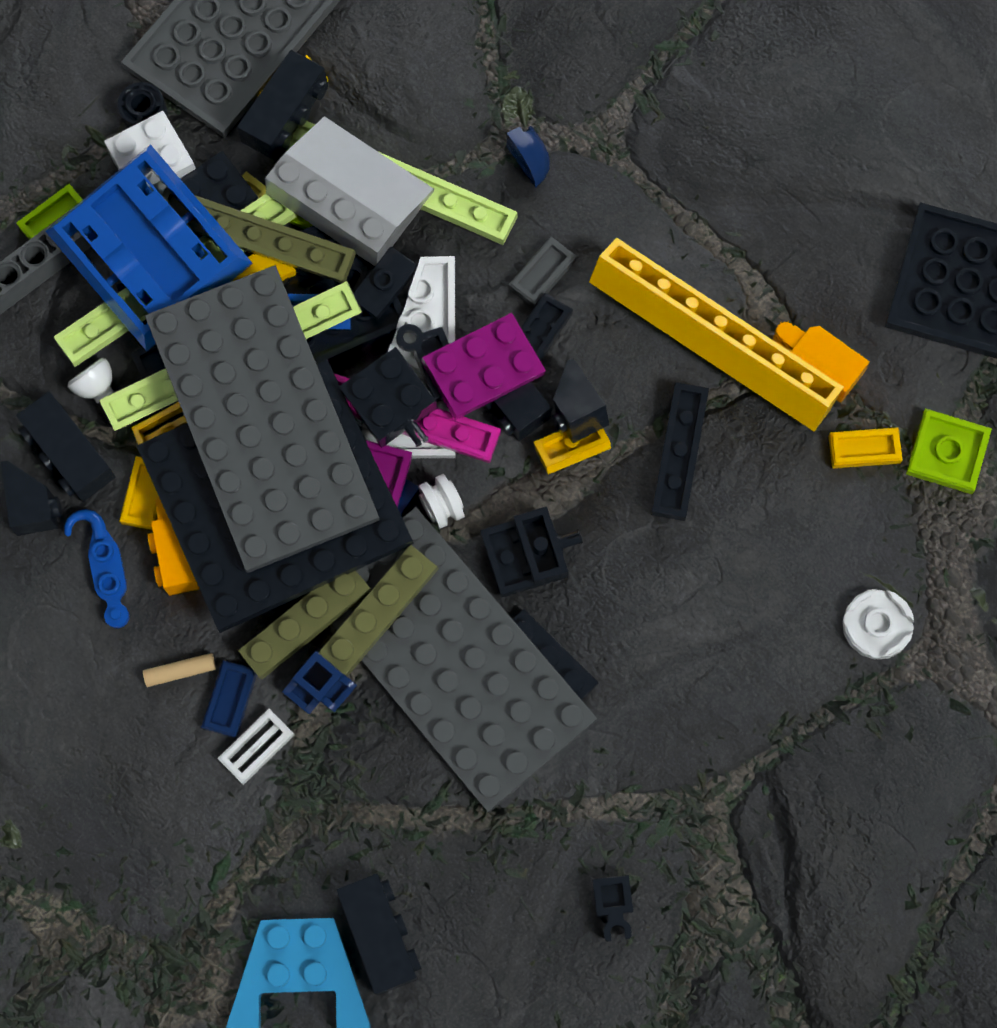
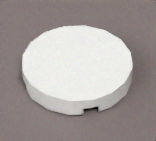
M872 589L857 595L846 608L842 621L844 636L849 645L860 655L874 660L888 659L900 653L911 640L914 629L913 613L907 602L896 593L887 590Z

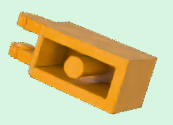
M784 321L777 325L776 332L773 335V341L844 386L837 398V401L840 403L863 376L870 361L821 326L810 327L805 333L797 326H793L789 321Z
M157 497L155 505L157 506L158 520L151 521L153 533L148 534L151 553H157L159 566H154L156 583L158 587L163 586L169 596L198 590L199 586L162 502Z

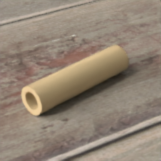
M208 653L143 670V677L146 686L151 687L216 670L213 654Z

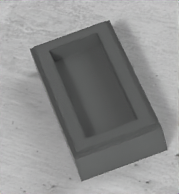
M550 237L509 283V289L535 308L543 294H548L576 262L577 256L553 237Z

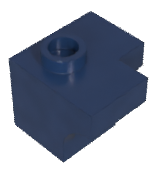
M315 651L282 692L308 714L320 702L335 712L356 688L357 684L338 670L318 651Z

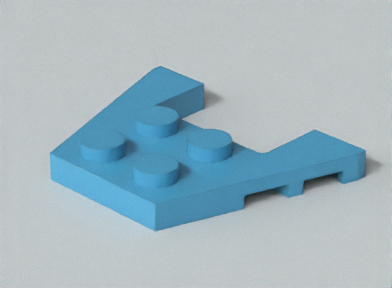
M334 918L260 921L226 1028H261V995L264 993L329 991L336 992V1028H371Z

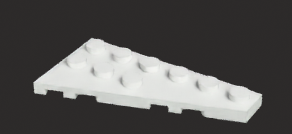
M455 256L420 257L402 315H400L395 336L388 350L389 352L394 347H397L425 386L426 384L415 359L414 352L403 351L396 343V335L399 328L405 324L416 325L422 332L443 327L448 343L450 344L455 341ZM406 333L403 336L407 343L416 341L413 333ZM443 400L437 402L438 408L449 411ZM363 423L361 432L365 440L378 443ZM403 434L386 444V446L412 452V459L455 458L454 451L427 442L423 443L421 441L422 445L416 447L413 440Z

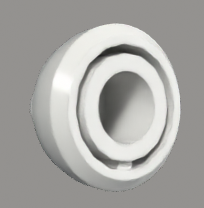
M100 358L68 382L67 387L76 395L88 399L94 398L99 403L100 399L114 392L110 387L112 370L109 362L105 358Z

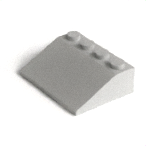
M325 116L283 154L265 178L266 194L343 246L354 249L358 256L373 266H376L389 248L393 247L434 192V188Z

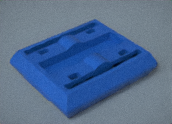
M151 144L45 231L146 351L156 345L148 323L144 325L128 304L111 287L120 280L149 314L230 283L253 264ZM151 170L166 185L176 200L188 211L184 216L180 217L145 177ZM192 219L196 220L226 257L221 263L217 261L187 226V223ZM77 231L81 233L114 272L106 280L72 240L71 236ZM202 248L208 253L207 256H205L206 254L204 253Z

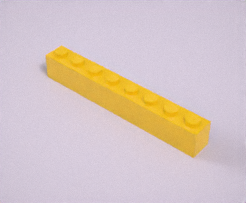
M616 238L599 256L589 283L812 431L817 429L830 412L844 386L620 239Z

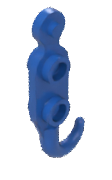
M88 509L78 510L72 513L66 520L64 526L65 535H71L72 527L77 521L86 520L91 524L93 532L88 550V558L94 588L97 595L107 602V608L104 613L106 623L115 629L122 628L128 623L130 614L128 609L121 603V599L127 590V582L120 549L106 530V525L98 513Z

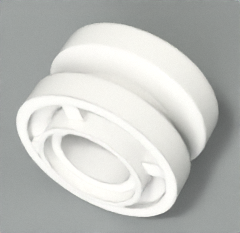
M444 474L435 477L434 486L427 482L418 486L420 501L432 523L435 522L438 529L448 525V517L450 516L456 521L465 517L462 509L464 508L462 500L452 481H448Z

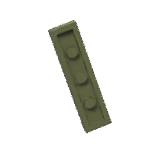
M410 545L319 653L348 677L439 568L415 547Z
M357 571L344 574L336 578L335 581L311 591L238 651L258 677L264 679L371 592V588Z

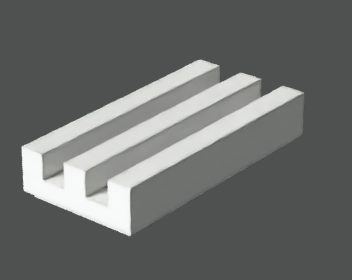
M268 709L217 759L244 785L295 734ZM271 720L274 725L233 764L230 759ZM281 730L283 733L241 773L239 770Z

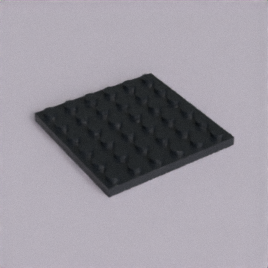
M327 359L316 365L380 520L247 573L188 423L137 445L220 633L335 581L336 578L344 574H350L414 544Z

